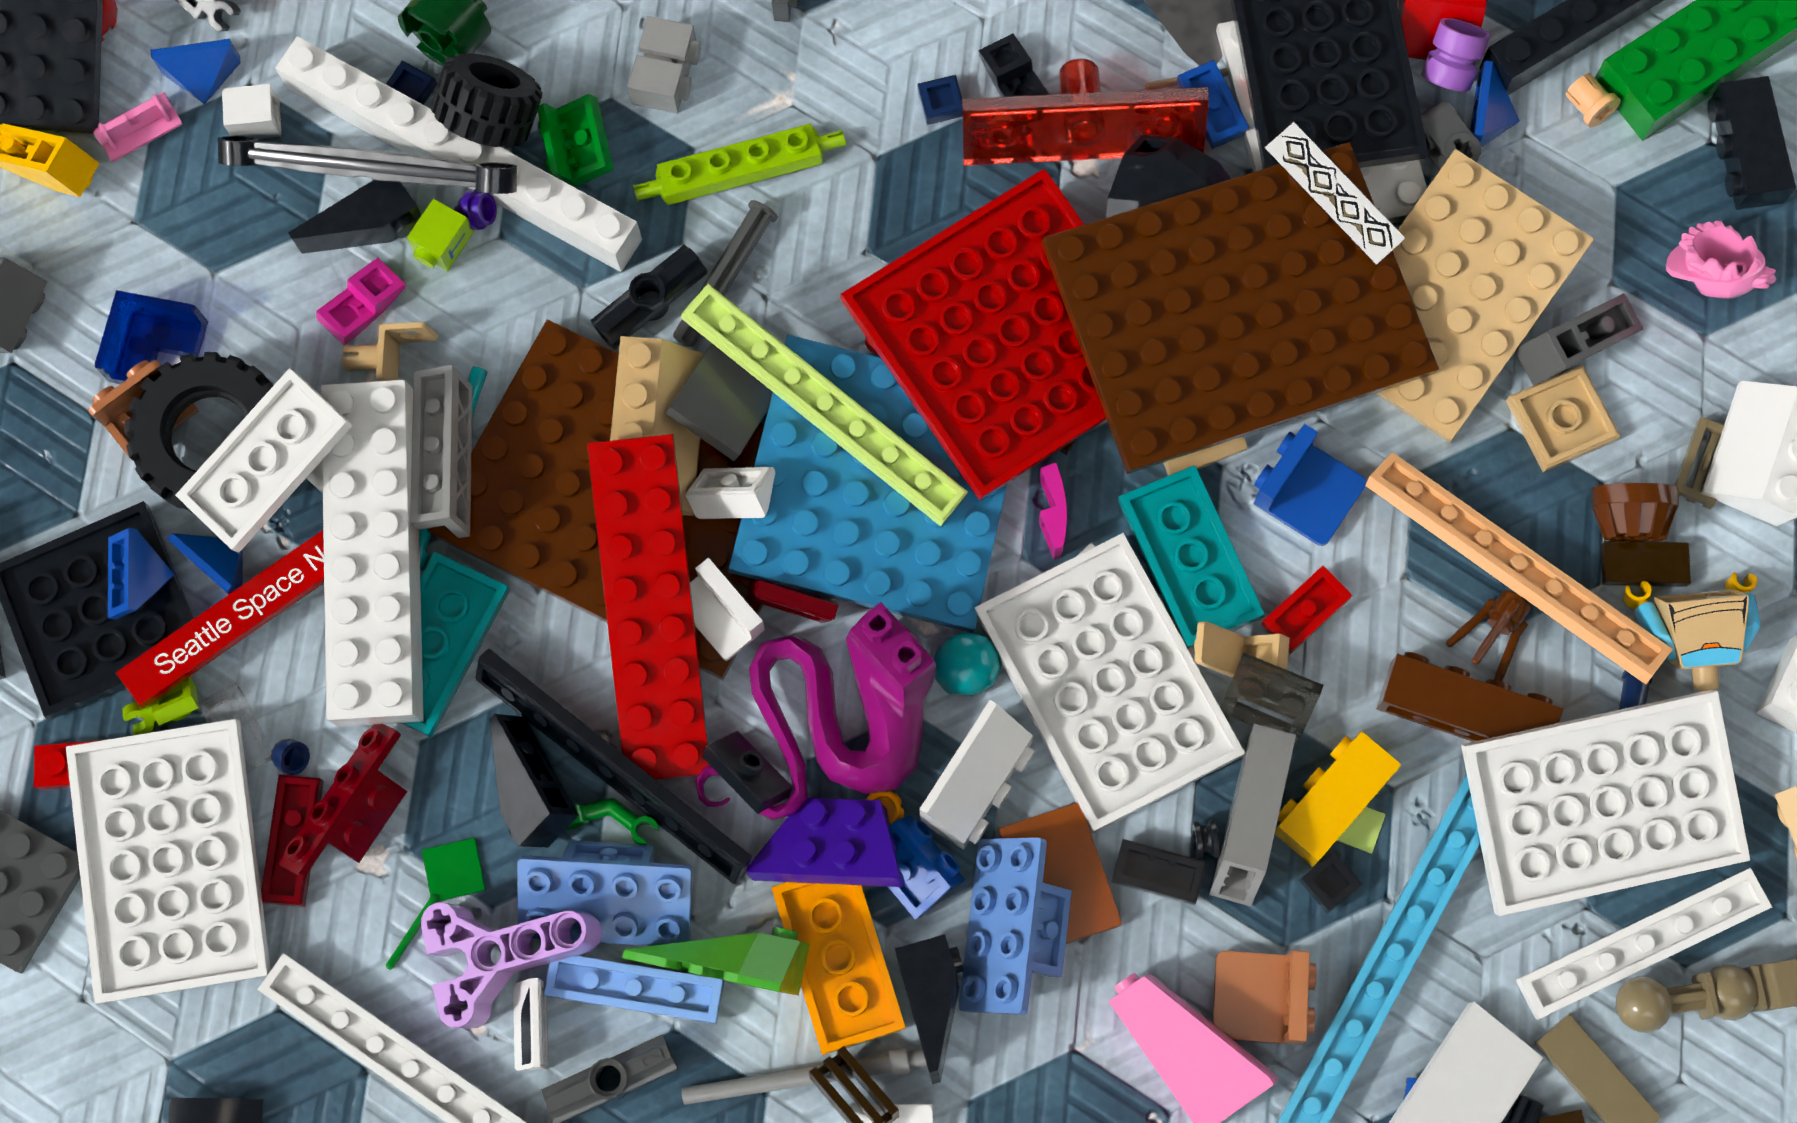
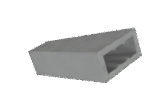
M1254 723L1246 744L1245 755L1243 756L1209 895L1247 906L1252 905L1267 871L1296 734L1285 732L1282 728L1275 725L1262 726Z

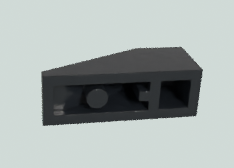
M372 180L291 230L288 234L301 254L389 243L397 238L407 237L422 214L401 182Z
M493 714L489 720L500 813L509 828L511 837L518 846L549 848L579 814L526 719L522 716Z
M945 934L895 948L932 1085L940 1083L942 1079L959 993L957 973L964 972L958 947L949 948Z

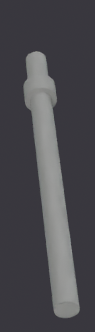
M906 1047L889 1050V1055L857 1060L869 1076L892 1072L893 1076L910 1074V1069L927 1067L922 1049L907 1052ZM844 1065L840 1066L849 1079L854 1078ZM814 1067L682 1087L683 1104L688 1105L814 1085L809 1076V1071ZM832 1074L825 1077L829 1082L837 1081Z

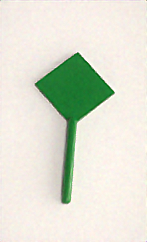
M475 837L422 850L430 898L386 963L387 969L392 970L413 940L421 927V918L428 906L440 901L486 891Z

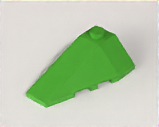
M773 927L772 935L757 932L624 949L622 958L799 996L810 944L797 941L799 932Z

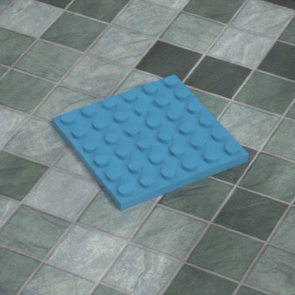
M787 334L784 345L966 489L968 494L943 525L939 526L773 392L754 467H773L775 470L769 509L764 518H741L728 573L873 608L882 602L893 614L973 633L978 617L974 607L981 604L1007 484L979 501L880 357Z

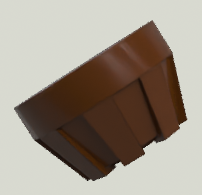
M1616 483L1593 487L1592 508L1604 540L1641 542L1644 540L1651 542L1667 540L1679 508L1678 486L1660 483Z

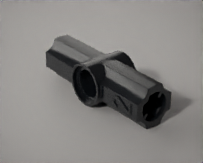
M684 244L651 272L635 276L630 283L629 289L592 318L590 322L607 345L615 349L620 345V336L630 337L649 321L662 318L668 312L669 305L708 274L707 269L693 250ZM654 291L659 294L652 302L645 303L640 301V297L646 292Z

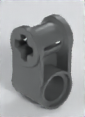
M1442 100L1420 114L1428 148L1427 156L1439 171L1455 149L1475 162L1478 161L1481 155V145L1461 120L1459 113L1451 103Z

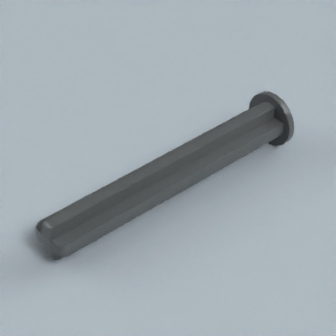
M756 200L749 202L750 210L699 293L709 284L725 296L769 223L776 222L778 219L777 214L771 208ZM684 320L680 321L673 333V337L687 347H692L701 335Z

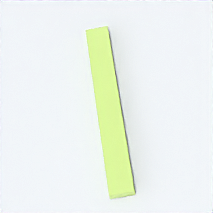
M707 284L681 313L682 320L939 526L943 525L968 494L966 489L711 285Z

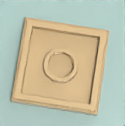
M1583 365L1510 395L1506 399V403L1543 473L1616 442L1621 437Z

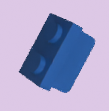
M1304 423L1297 435L1289 431L1276 452L1282 455L1276 466L1273 468L1267 464L1257 478L1254 486L1259 488L1253 504L1316 545L1325 546L1364 490L1366 480L1362 475L1314 446L1313 443L1318 432Z

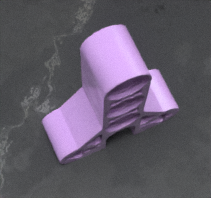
M440 902L428 906L421 918L426 955L446 957L464 952L467 957V967L461 976L433 984L439 1017L445 1025L452 1028L471 1029L483 1026L491 1015L492 1002L514 973L587 953L596 948L602 937L600 922L593 915L576 911H563L499 930L475 920L468 908L450 903ZM578 921L581 925V935L576 942H573L570 937V930L572 925ZM538 933L541 938V946L534 954L531 950L530 942L532 937ZM498 944L501 949V957L494 965L491 960V952L494 946ZM468 1005V1009L462 1011V1008Z

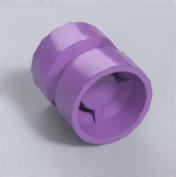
M1453 18L1441 19L1433 39V44L1437 49L1429 51L1421 75L1429 82L1446 89L1463 92L1470 91L1478 70L1475 67L1474 60L1482 59L1490 34L1481 27Z

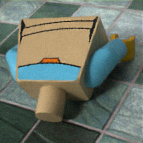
M1733 572L1725 582V590L1654 597V603L1648 601L1652 589L1651 585L1646 581H1642L1640 584V590L1644 596H1634L1628 585H1626L1623 593L1625 605L1635 609V615L1640 626L1673 649L1666 660H1669L1672 665L1680 669H1692L1694 690L1707 691L1719 689L1718 666L1739 664L1743 653L1749 649L1761 627L1756 597L1750 593L1757 585V578L1751 573L1744 578V586L1737 582V574Z

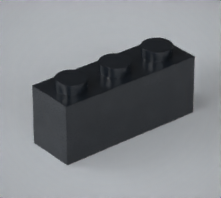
M1769 76L1721 82L1708 101L1707 111L1710 121L1712 123L1715 122L1718 133L1716 149L1718 157L1721 160L1724 159L1727 170L1725 187L1728 196L1733 197L1736 210L1783 204L1796 189V184Z

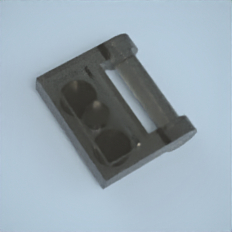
M1243 652L1220 708L1227 720L1232 717L1251 726L1254 723L1262 726L1275 725L1282 728L1285 732L1296 734L1294 748H1297L1324 685ZM1239 697L1293 719V722L1291 724L1238 702L1237 699Z

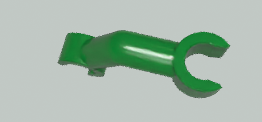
M607 798L587 805H575L579 816L567 828V830L574 829L589 823V821L610 816L628 829L634 842L640 845H647L646 841L637 835V830L641 825H650L654 830L659 831L654 819L648 816L639 817L614 798Z

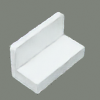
M708 557L695 568L698 577L690 582L695 627L723 660L728 661L764 632L765 628L762 619Z

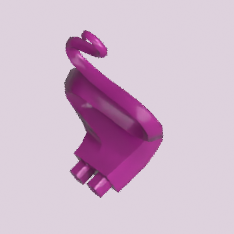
M882 602L869 610L852 627L846 637L860 701L868 724L869 743L865 750H851L844 744L836 714L833 671L822 649L795 633L760 643L749 667L752 695L786 760L794 790L786 803L774 805L759 813L760 815L772 821L794 815L808 798L805 762L794 734L771 688L770 670L778 660L791 659L801 666L805 677L807 723L817 763L829 780L864 794L897 789L916 769L923 740V701L932 687L936 676V664L914 634L899 622ZM711 766L703 768L695 781L698 798L707 807H720L728 803L730 798L727 797L720 802H712L704 793V784L708 777L719 775Z

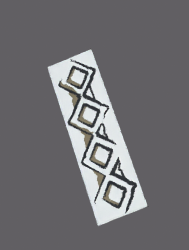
M1294 122L1265 147L1376 265L1405 239Z

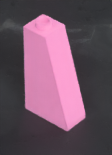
M1134 972L1114 987L1118 995L1108 1002L1193 1123H1220L1279 1081L1274 1072L1151 973L1139 979Z

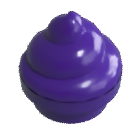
M475 189L465 192L454 207L455 211L468 218L472 230H482L487 225L493 224L497 215L496 202L493 196L489 193L478 192Z

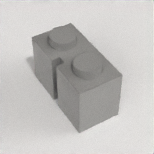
M647 16L638 47L640 52H644V56L636 55L627 87L631 103L637 106L678 114L681 101H687L690 95L692 79L688 75L691 64H698L701 53V41L696 39L694 25Z

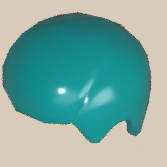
M969 632L959 633L948 638L938 647L933 659L937 672L935 680L949 694L965 696L981 694L995 684L1001 670L1000 657L994 644L982 635Z

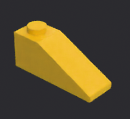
M4 123L0 124V168L56 192L81 197L84 190L91 184L93 174L100 164L66 137Z

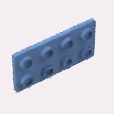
M1001 838L980 839L978 842L963 966L964 972L962 974L959 999L960 1011L1025 1015L1028 1012L1032 973L1047 977H1062L1072 890L1043 883L1047 847L1045 839Z
M569 840L562 858L522 855L517 862L518 924L563 911H576L593 915L600 922L602 927L600 943L655 946L687 942L691 940L692 867L683 864L654 863L655 845ZM578 921L572 925L570 930L572 941H577L581 935V925ZM538 933L532 937V939H541Z

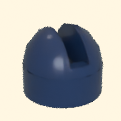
M295 739L279 741L275 744L271 753V760L274 766L289 775L301 773L307 767L310 759L308 747Z

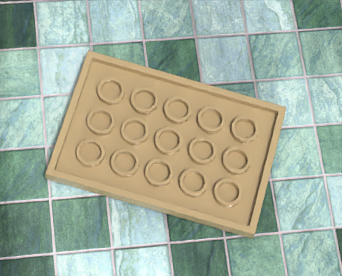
M1457 149L1450 155L1399 227L1398 231L1405 239L1392 250L1439 370L1432 375L1376 393L1449 443H1451L1594 240V238Z

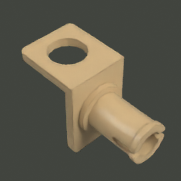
M425 322L379 324L377 344L344 346L342 352L350 354V356H342L343 366L348 372L377 369L376 376L380 381L398 380L400 343L437 341L438 334ZM406 331H413V332H418V333H417V334H412V333H406Z

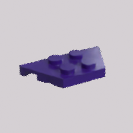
M807 798L794 815H790L785 819L746 870L747 875L752 881L904 887L905 883L896 858V853L898 852L895 841L889 831L890 821L888 813L880 800Z

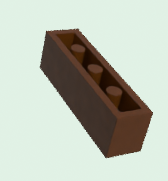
M1405 652L1404 655L1397 653L1391 661L1376 710L1472 742L1559 723L1563 708L1552 705L1553 700L1547 696L1537 693H1528L1525 696L1511 691L1512 687L1509 684L1494 679H1488L1486 682L1470 678V672L1456 666H1445V669L1428 664L1429 659L1413 652Z

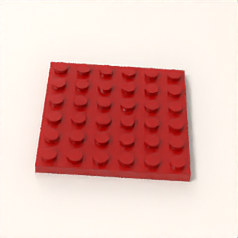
M1045 168L847 289L840 296L844 306L979 501L1107 420L1041 244L1046 236L1085 224Z

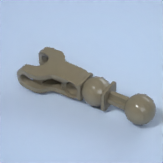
M1797 959L1753 965L1745 968L1722 964L1714 967L1709 972L1692 976V984L1668 988L1653 978L1638 976L1627 980L1620 987L1616 996L1615 1010L1620 1020L1629 1028L1637 1032L1651 1033L1661 1029L1668 1022L1671 1014L1698 1011L1699 1017L1702 1020L1718 1017L1723 1020L1736 1021L1753 1012L1796 1007Z

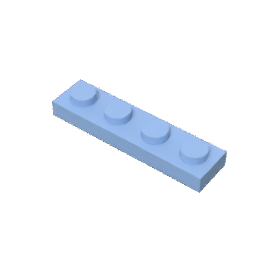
M572 956L549 964L544 996L717 1024L724 980L588 957Z

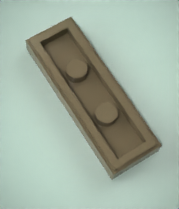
M1570 1014L1565 1015L1534 1043L1603 1123H1656L1661 1118Z

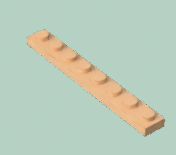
M1391 452L1370 475L1365 485L1644 684L1648 683L1673 650L1395 453Z

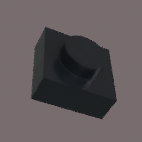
M1334 851L1299 880L1327 914L1362 885Z

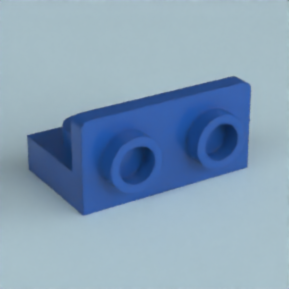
M909 815L896 820L889 828L890 834L895 841L898 852L896 853V858L905 883L904 887L888 888L912 917L917 920L950 890L963 883L965 879L959 872L960 867L957 861L947 852H942L931 839L932 833L926 824Z

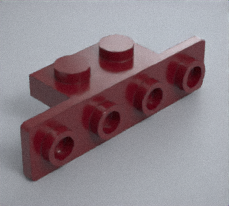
M374 724L363 733L358 747L349 761L337 771L334 783L323 799L313 806L309 819L299 834L286 846L284 856L279 862L280 866L304 878L327 844H330L350 859L360 863L407 793L404 788L378 770L400 738L401 734L398 731L384 724Z

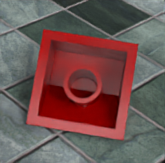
M1400 0L1399 15L1408 57L1426 60L1429 51L1437 49L1433 44V39L1440 20L1443 18L1462 20L1482 28L1487 0Z

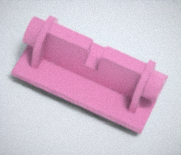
M162 92L159 95L153 94L152 98L105 124L99 123V127L95 128L93 133L113 163L178 128L183 123L166 93Z

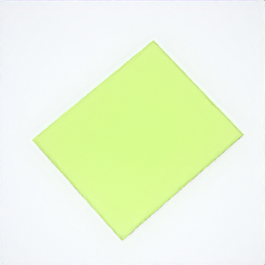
M1365 807L1336 841L1372 854L1386 814Z

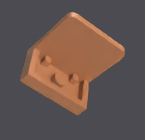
M145 360L132 367L126 374L127 380L116 388L108 386L93 397L92 402L94 404L88 409L92 417L105 426L127 455L126 445L130 443L129 436L125 434V421L131 420L133 413L128 407L132 397L139 399L143 392L140 385L148 376L153 380L160 374L157 368L161 364L157 360H153L150 363ZM194 403L181 413L174 425L173 431L199 412Z
M1292 950L1287 955L1237 951L1219 952L1215 958L1213 1024L1236 1041L1301 1045L1306 1042L1307 1034L1313 1035L1315 1028V1009L1308 1007V990H1315L1317 967L1316 963H1309L1310 952Z

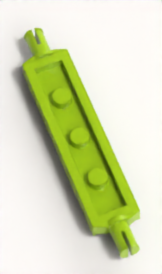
M810 123L656 164V180L633 185L637 202L661 195L663 201L667 205L821 165L824 158L823 151L846 146V141L842 129L819 136Z

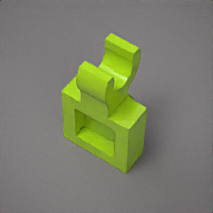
M189 676L143 709L137 702L126 705L122 709L124 721H129L135 717L144 719L142 722L133 725V735L151 733L155 721L160 726L171 720L178 721L184 719L192 711L199 708L197 687L191 676Z

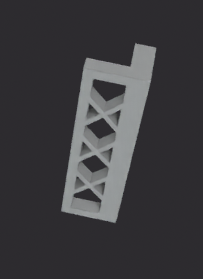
M453 365L414 371L410 524L417 530L446 526L458 538L470 536L472 385Z

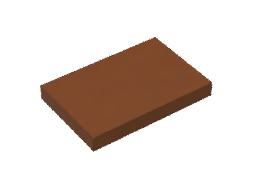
M1078 803L998 828L1001 838H1042L1047 841L1043 883L1072 890L1066 944L1122 926L1090 829Z

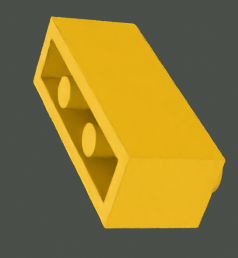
M1362 731L1354 740L1346 735L1330 753L1336 760L1325 772L1318 767L1303 784V787L1308 791L1303 799L1297 804L1291 798L1279 812L1278 821L1281 824L1275 830V835L1312 867L1323 857L1402 765Z

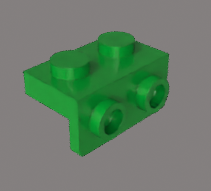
M586 94L557 109L546 103L539 105L538 116L540 121H538V130L544 139L547 152L546 166L551 175L573 187H577L614 170L597 97Z

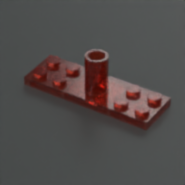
M1073 59L1066 62L1060 68L1061 94L962 99L964 166L1122 158L1124 153L1141 135L1179 138L1204 153L1209 107L1208 87L1101 92L1098 66L1088 59Z

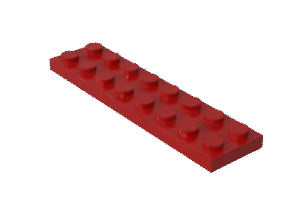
M674 434L587 443L622 754L655 780L699 775L704 767L710 765L702 758L708 745Z

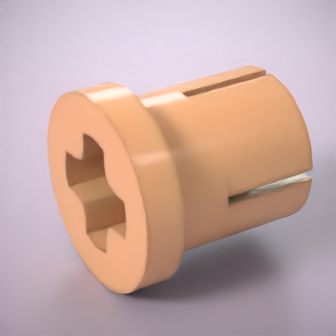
M1591 73L1578 78L1566 92V97L1584 115L1583 121L1589 128L1604 122L1613 114L1621 102L1615 93H1608Z

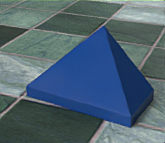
M230 39L150 50L151 58L161 73L203 104L207 103L241 63L240 55Z
M1486 60L1477 77L1470 131L1478 139L1481 147L1520 122L1493 61Z
M127 528L108 537V619L116 620L136 611L175 575L139 531L134 528Z
M172 533L167 538L171 544L227 594L232 593L243 585V549L239 553L235 552L219 537Z

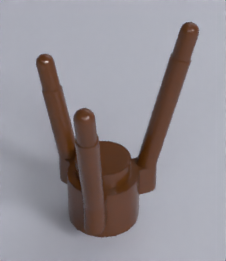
M1504 590L1496 601L1488 599L1482 609L1446 641V646L1453 647L1486 617H1489L1487 622L1492 629L1473 656L1472 663L1477 665L1481 662L1500 633L1509 635L1512 632L1494 680L1503 681L1520 636L1528 626L1525 618L1531 611V607L1520 595Z

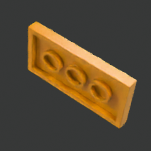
M786 882L771 887L783 928L799 932L797 941L810 944L801 988L822 1056L837 1052L843 1046L849 1048L905 1030L906 1027L862 886Z

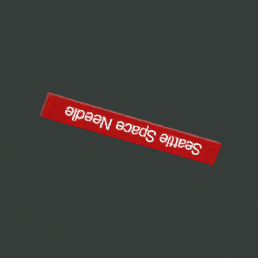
M323 530L118 670L116 675L142 709L321 586L324 583Z

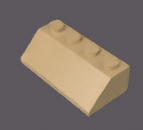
M620 336L610 441L674 434L683 515L694 516L685 494L697 479L700 437L667 415L666 411L704 354L664 339Z

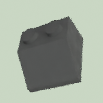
M5 257L0 258V353H12L13 350L18 349L24 342L27 335L25 326L31 314L36 313L45 299L43 290L48 281Z

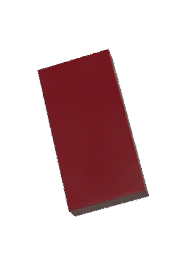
M761 580L750 583L746 595L749 601L819 623L834 620L839 606Z

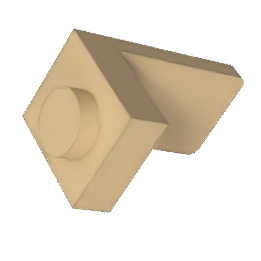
M1208 621L1198 622L1197 636L1194 642L1195 663L1243 682L1287 679L1290 638L1282 634L1244 637Z

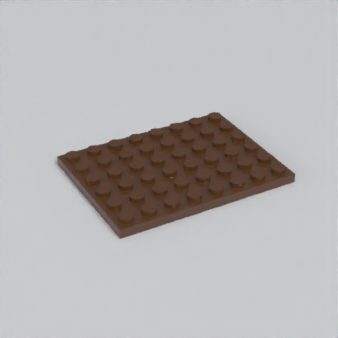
M1350 142L1323 150L1322 152L1374 205ZM1281 164L1046 236L1041 242L1127 474L1432 375L1439 370L1393 251L1376 265Z
M547 319L471 452L470 536L458 538L446 526L428 528L427 531L432 536L607 623L587 443L610 441L619 354ZM759 423L735 461H732L700 438L697 477L706 468L754 467L764 424ZM683 515L690 582L698 577L695 568L709 557L758 615L763 605L749 601L746 598L749 584L758 580L728 573L741 518L699 519L695 515ZM695 627L700 670L724 680L737 654L728 661L723 660Z

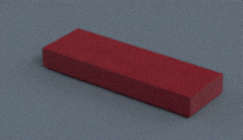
M278 775L261 887L263 904L306 906L311 869L304 878H301L280 866L279 862L284 856L288 843L299 834L308 821L313 806L321 800L324 780L321 778Z

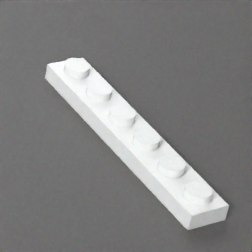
M1749 868L1517 979L1516 982L1535 1019L1538 1020L1768 910L1772 906L1752 869Z

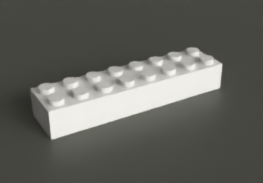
M406 380L321 385V396L353 425L322 460L327 721L339 727L424 721L419 530L410 524L413 389Z

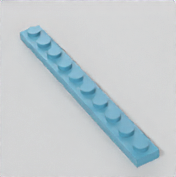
M1467 773L1276 1123H1329L1480 844Z

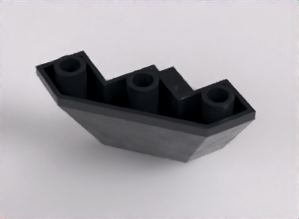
M1141 135L1122 157L1107 198L1106 218L1230 180L1231 177L1220 162L1179 138Z

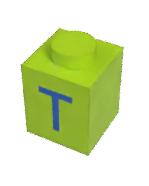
M433 198L407 236V240L414 251L413 257L420 263L432 269L437 265L449 271L474 234V231L470 228V222L466 216Z

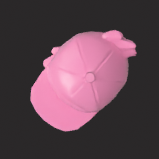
M1722 221L1698 223L1696 228L1690 227L1688 233L1682 234L1679 246L1673 249L1666 262V271L1672 277L1693 281L1701 294L1714 298L1732 299L1740 297L1754 288L1768 289L1770 284L1776 281L1774 276L1776 270L1766 266L1765 257L1758 250L1753 237L1748 236L1742 239L1738 231H1735L1731 225L1725 226Z

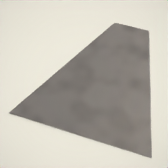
M1144 0L1186 56L1200 66L1212 60L1216 64L1220 61L1223 55L1216 29L1220 23L1234 21L1230 0Z

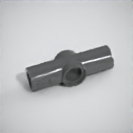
M664 1034L614 1057L601 1059L593 1064L592 1067L541 1089L554 1123H564L609 1101L619 1100L629 1092L679 1069ZM608 1068H617L621 1075V1082L618 1088L610 1092L603 1091L599 1082L601 1074Z

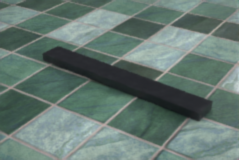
M488 648L479 657L475 678L480 684L644 814L654 819L659 826L731 883L737 884L746 873L752 855L491 649Z

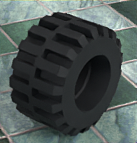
M455 54V56L448 57L446 62H444L431 111L435 114L434 117L438 122L462 138L486 146L510 148L520 146L528 140L543 92L541 91V86L535 82L532 76L509 62L481 54Z

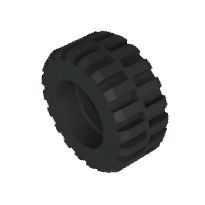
M204 352V357H195L190 353L180 356L181 362L171 365L167 361L157 368L160 371L158 376L153 380L147 376L141 383L140 387L143 389V392L139 399L132 397L128 407L133 412L131 420L125 421V434L129 436L130 440L126 448L129 458L136 465L135 471L140 478L148 484L151 490L168 503L179 509H186L191 513L193 512L175 496L197 472L183 464L173 449L172 432L178 417L191 404L210 397H221L234 402L247 416L274 386L255 366H249L241 358L229 355L228 358L221 357L218 352Z

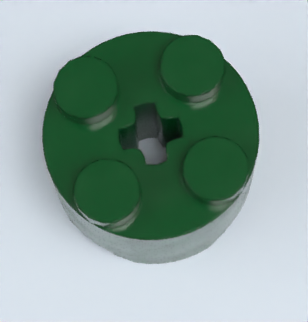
M411 0L398 15V23L404 34L408 37L413 33L421 41L416 47L426 57L442 67L450 56H455V54H474L491 34L490 23L484 14L488 8L483 0Z

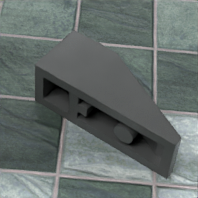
M1623 293L1519 346L1515 353L1534 386L1643 330V327L1626 295Z

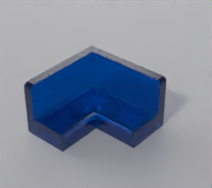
M116 290L94 366L108 382L121 384L128 379L126 374L132 367L145 360L148 363L157 360L159 352L179 356L192 353L195 357H199L208 320L193 304Z

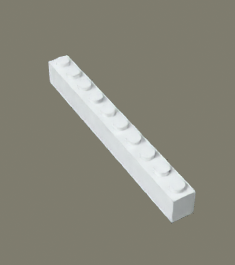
M298 36L275 67L287 89L405 154L472 164L498 162L516 165L517 192L508 194L489 193L493 196L496 204L620 272L623 271L642 241L637 221L501 147L478 144L456 135L436 120L435 114L432 113L430 108ZM467 187L470 190L475 189V187Z

